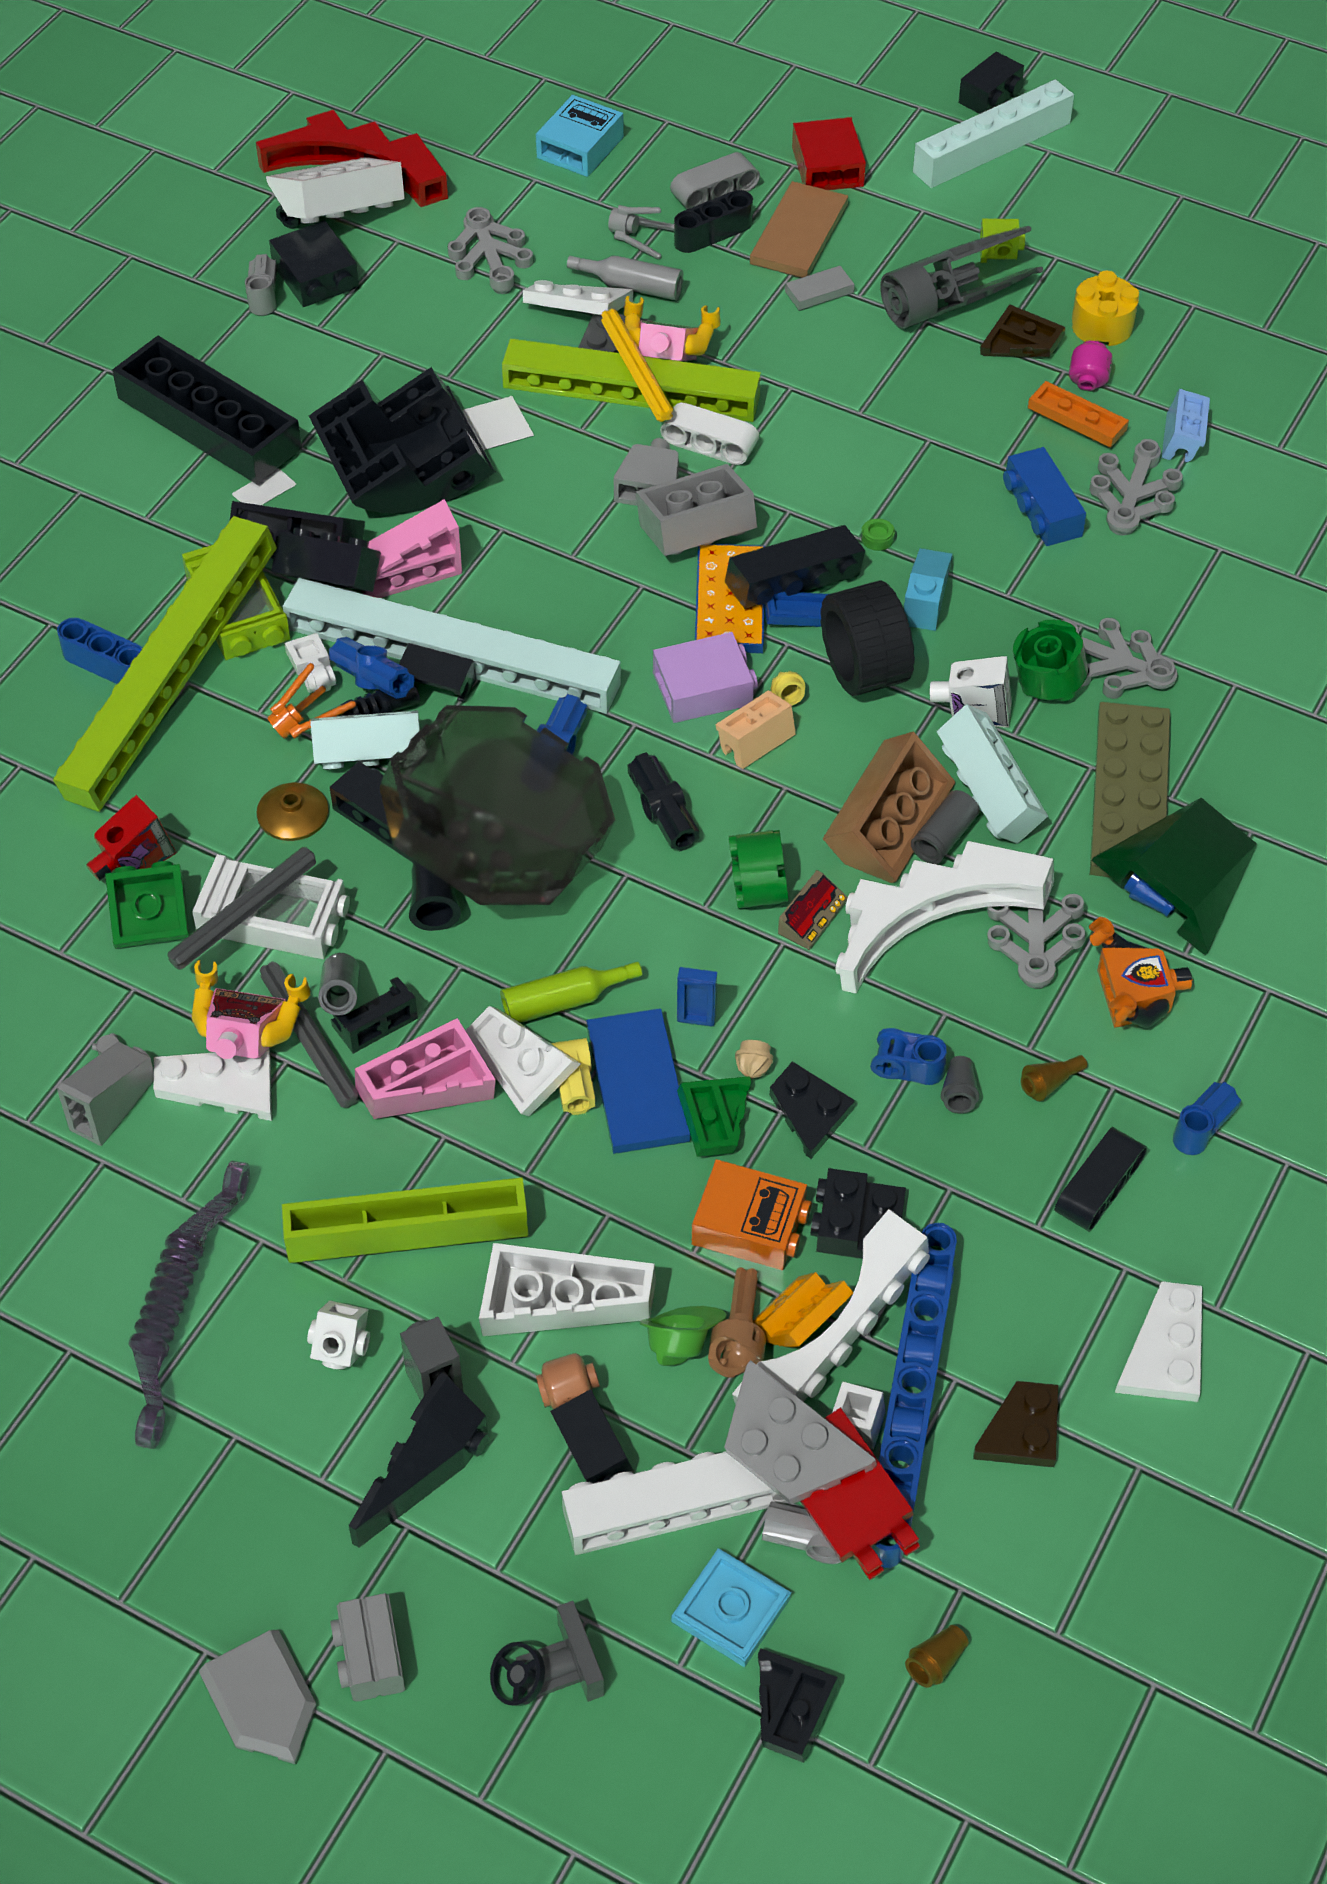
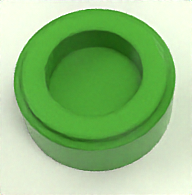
M884 519L868 520L862 526L861 541L863 545L875 551L888 549L894 542V526Z

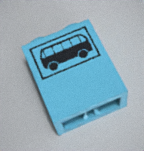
M571 95L536 133L537 158L588 177L624 137L623 113Z

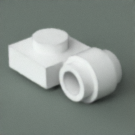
M317 633L285 643L286 654L297 675H300L309 663L314 664V669L304 681L309 693L316 691L321 686H325V692L331 690V686L336 685V678L330 666L329 655Z

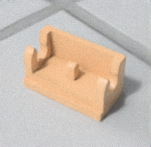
M769 690L715 724L716 730L719 732L720 744L724 754L727 755L733 750L736 765L742 769L796 735L792 705Z

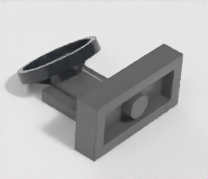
M574 1601L557 1606L558 1626L563 1636V1641L538 1650L527 1643L512 1642L505 1645L496 1654L491 1665L490 1683L495 1696L502 1703L511 1706H524L535 1698L579 1682L587 1702L604 1696V1678ZM523 1647L529 1651L527 1654L515 1657L516 1661L514 1662L505 1658L509 1652L516 1648ZM500 1666L507 1670V1680L514 1687L513 1701L508 1699L501 1690L499 1684Z

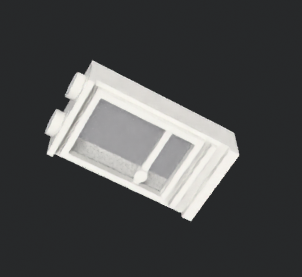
M217 854L192 911L196 930L273 869L227 860L226 856ZM301 875L222 939L324 960L329 946L333 947L337 941L338 922L340 917L345 918L348 913L350 897L345 895L342 879H338L335 882Z

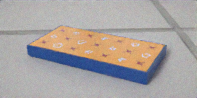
M731 544L698 546L695 640L733 632L737 644H742L746 653H763L764 604L744 609L725 584L729 557L764 548L765 546Z

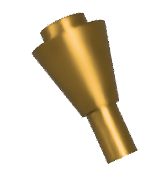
M1078 1055L1064 1062L1026 1065L1022 1070V1089L1034 1100L1042 1101L1065 1082L1069 1076L1086 1069L1087 1061L1082 1055Z

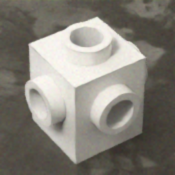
M329 1300L318 1311L317 1319L311 1322L308 1331L307 1342L312 1344L310 1358L322 1361V1364L328 1368L345 1369L346 1367H351L360 1356H365L370 1342V1332L365 1331L369 1309Z

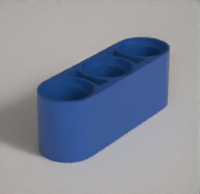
M80 618L66 619L57 627V634L65 660L115 684L121 681L129 669L132 660L138 656L143 648L130 640Z

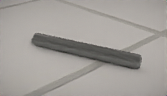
M302 847L171 949L167 954L170 963L178 970L184 969L316 864L314 853L307 847Z
M270 962L268 965H263L260 968L261 978L271 995L275 998L286 999L287 1002L289 996L284 984L286 976L279 964ZM302 1002L298 1003L301 1009L293 1029L339 1105L343 1108H348L359 1101L357 1089Z

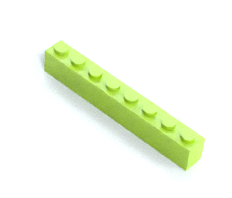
M511 338L509 340L502 362L503 388L650 408L619 353ZM643 356L672 408L678 403H687L742 421L754 422L760 398L761 372Z

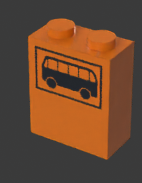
M716 1159L692 1223V1245L784 1270L788 1256L794 1258L799 1247L801 1234L796 1233L799 1223L806 1225L811 1211L812 1201L806 1200L807 1184Z

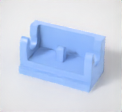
M1183 389L1178 390L1166 416L1162 458L1171 460L1175 456L1176 450L1185 449L1188 451L1185 453V462H1189L1194 458L1199 447L1204 446L1209 413V397Z

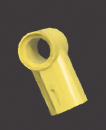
M587 1038L551 1043L581 1063L558 1087L563 1112H569L572 1115L585 1114L589 1109L595 1107V1094L590 1076L591 1058Z

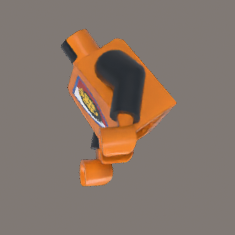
M1098 917L1089 925V929L1094 931L1090 935V943L1093 946H1100L1102 944L1104 947L1101 950L1097 971L1114 1028L1132 1023L1143 1028H1150L1171 1011L1175 991L1191 989L1192 977L1190 969L1188 967L1169 969L1164 951L1161 949L1147 948L1125 940L1114 932L1113 924L1105 917Z

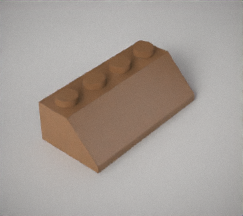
M914 731L886 739L882 742L824 835L823 840L845 865L887 882H896L914 852L911 847V840L945 800L955 784V780Z

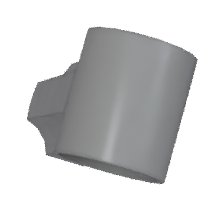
M267 254L256 255L252 261H249L248 277L245 279L249 311L255 315L270 314L277 306L275 299L277 263L276 260L269 258Z
M770 1502L765 1518L762 1540L805 1550L810 1558L822 1563H841L805 1509Z

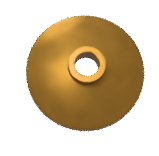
M292 782L278 785L264 794L258 803L256 813L258 823L265 833L279 840L297 841L314 835L324 826L328 818L329 808L325 796L317 788L305 783Z

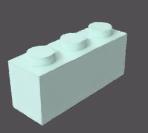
M418 710L312 718L310 721L314 764L322 763L323 769L343 768L344 761L357 760L366 766L379 765V759L393 758L394 764L415 762V756H421L422 754Z

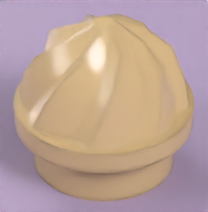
M758 1040L742 1041L740 1049L735 1053L738 1070L744 1076H750L751 1079L765 1075L773 1063V1055L770 1054L771 1046Z

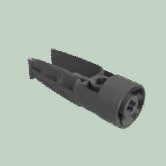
M1031 227L1014 228L977 239L884 274L880 282V292L888 316L898 328L906 329L990 296L1032 274L1042 273L1043 267L1024 269L959 293L958 287L978 280V273L980 271L978 267H975L974 262L952 269L950 263L1031 231ZM933 263L935 272L928 273L923 266ZM944 299L948 305L938 308V300Z

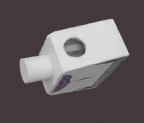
M1007 656L954 662L951 665L949 681H931L930 702H950L952 717L963 706L968 704L986 712L994 726L1009 727L1012 698Z

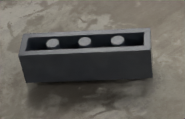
M841 525L729 557L725 584L744 609L769 602L774 594L785 592L786 595L791 596L798 592L823 587L860 575L865 549L846 525Z

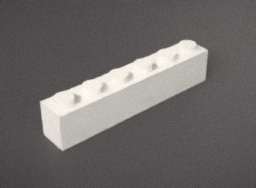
M704 1452L696 1455L689 1461L677 1464L663 1462L655 1465L648 1471L635 1474L632 1472H622L614 1475L607 1481L594 1484L591 1482H580L571 1486L569 1490L562 1491V1508L574 1555L766 1509L771 1501L780 1504L788 1503L727 1452L718 1454Z

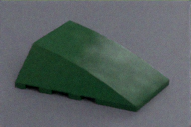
M1199 798L1094 856L1091 861L1119 884L1132 871L1188 917L1177 933L1203 955H1206L1257 843L1203 798Z

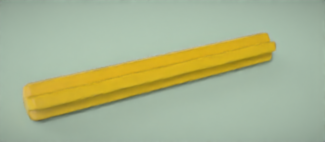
M613 308L609 311L604 310L601 314V322L655 418L659 422L670 420L673 417V408L620 315Z

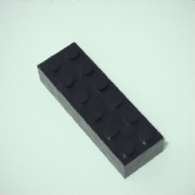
M159 335L112 369L118 399L255 484L260 483L302 449L299 423L296 418Z

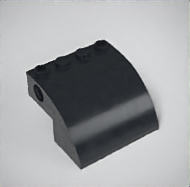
M432 367L381 401L362 379L308 415L352 503L365 510L380 513H408L428 509L444 499L447 502L460 496L496 472L450 387L445 385Z

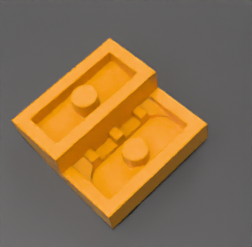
M816 1272L802 1275L796 1278L753 1320V1323L764 1331L767 1343L783 1347H798L853 1294V1291L844 1280L825 1284Z

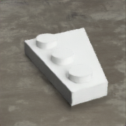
M488 1006L465 1030L491 1072L522 1115L530 1116L581 1065V1063L492 1006Z
M268 1049L260 1058L255 1059L241 1056L224 1059L218 1056L216 1052L154 1057L153 1089L155 1097L195 1106H201L204 1103L224 1107L225 1112L239 1114V1111L258 1114L259 1119L272 1121L270 1050Z
M1161 1282L1119 1379L1115 1393L1198 1402L1201 1379L1202 1286Z

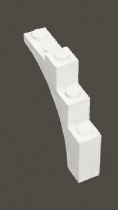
M967 841L963 854H957L953 868L914 860L909 874H903L900 887L860 879L855 893L851 892L846 902V914H850L851 920L848 948L845 953L841 952L836 963V974L840 975L842 991L857 993L868 971L885 951L905 935L930 921L956 912L981 907L1019 906L1044 910L1054 883L1053 858Z

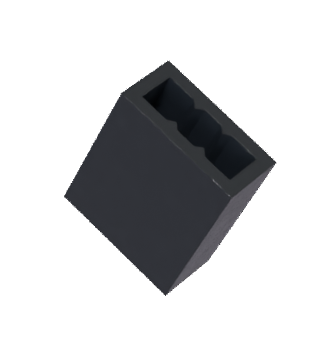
M325 220L269 240L271 259L276 260L277 272L302 307L359 288L357 263Z

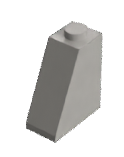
M117 1042L63 1080L58 1085L57 1091L69 1130L102 1146L154 1081V1071L150 1056L139 1047L134 1046L131 1048Z

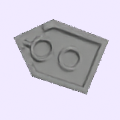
M269 1630L205 1663L199 1670V1674L236 1748L249 1752H261L278 1757V1760L296 1764L302 1748L301 1743L317 1705L279 1630Z

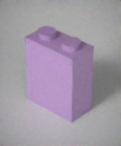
M733 632L653 650V674L673 723L741 708L753 700V691L758 689L755 671L753 669L749 670L746 665L747 656L745 648L742 644H737Z

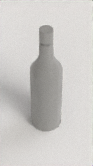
M569 256L567 260V268L595 274L610 287L633 289V292L675 301L681 293L684 275L682 269L620 256H610L599 261Z

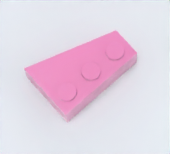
M445 499L369 541L368 548L380 551L381 555L373 592L363 590L362 592L364 595L383 598L462 574L459 526Z

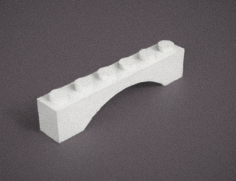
M888 1209L863 1239V1261L859 1281L849 1303L838 1319L821 1336L801 1349L779 1358L758 1362L757 1365L803 1402L808 1396L810 1398L815 1397L825 1385V1376L834 1365L839 1367L847 1360L852 1352L853 1347L851 1345L860 1334L865 1336L873 1329L878 1320V1312L886 1303L892 1305L899 1298L904 1289V1281L911 1273L916 1275L924 1268L930 1257L928 1254L927 1236ZM741 1383L732 1393L735 1405L739 1395Z

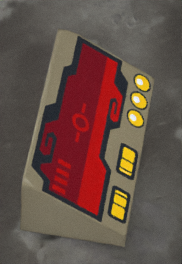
M816 870L780 916L778 934L810 950L846 904L848 897L822 872Z

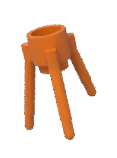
M309 663L282 698L270 708L273 713L267 719L283 739H286L289 735H292L295 739L304 731L311 729V720L300 724L304 720L301 712L326 691L325 686L319 687L297 706H294L293 703L285 705L314 669L313 663ZM350 701L315 718L336 717L354 708L356 703Z

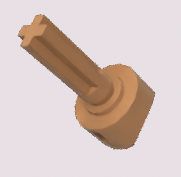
M740 1267L736 1270L730 1317L725 1321L719 1322L712 1329L708 1353L709 1365L716 1373L728 1378L745 1372L746 1365L750 1360L756 1365L764 1360L766 1336L764 1331L753 1323L758 1280L757 1271L753 1268L746 1271Z

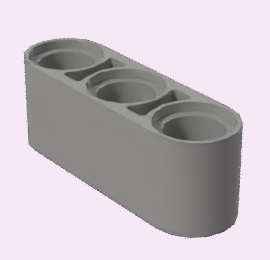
M735 152L678 174L671 182L670 189L684 207L689 209L735 190L747 192L752 190L759 182L760 172L742 153Z

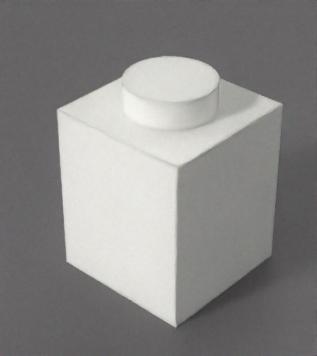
M842 1381L833 1412L841 1407L868 1447L874 1450L886 1413L883 1392Z

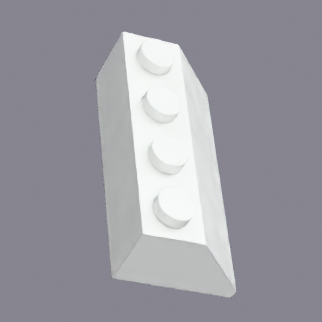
M364 157L266 176L269 187L287 216L300 218L301 223L318 222L319 216L326 215V218L343 217L344 211L348 210L351 213H363L369 211L368 206L373 205L376 208L392 207L393 201L404 199L401 162Z

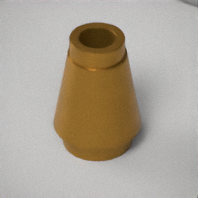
M950 1625L948 1628L909 1651V1658L905 1661L909 1675L919 1685L926 1688L931 1687L933 1684H941L959 1656L968 1646L967 1636L959 1627Z

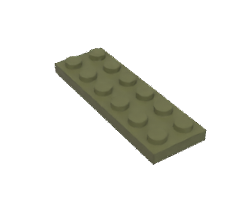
M1100 702L1089 875L1110 877L1091 861L1093 857L1166 817L1169 708ZM1132 871L1125 879H1130L1134 872Z

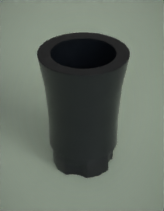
M434 848L422 849L418 851L417 857L413 859L411 870L412 899L409 919L413 925L426 931L444 930L453 926L461 915L453 885L452 868L448 855L444 851Z

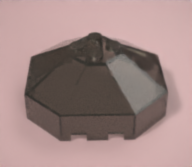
M446 705L438 713L436 720L430 726L426 724L410 739L408 747L402 753L398 751L388 763L379 789L393 846L479 905H551L603 848L615 822L599 764L588 756L580 761L568 753L566 749L569 743L547 728H544L540 733L524 723L527 715L516 707Z

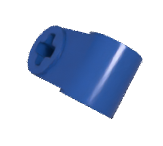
M896 1028L882 1029L878 1033L877 1043L879 1049L877 1056L872 1059L870 1065L871 1070L876 1075L886 1079H900L924 1085H933L943 1079L946 1069V1045L939 1037L904 1032Z

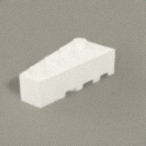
M493 1243L479 1315L482 1335L493 1336L633 1322L650 1318L656 1285L655 1264Z

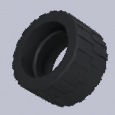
M879 580L826 595L822 602L820 613L822 636L830 665L842 688L848 694L858 696L909 681L913 674L915 663L912 633L902 603L890 585Z

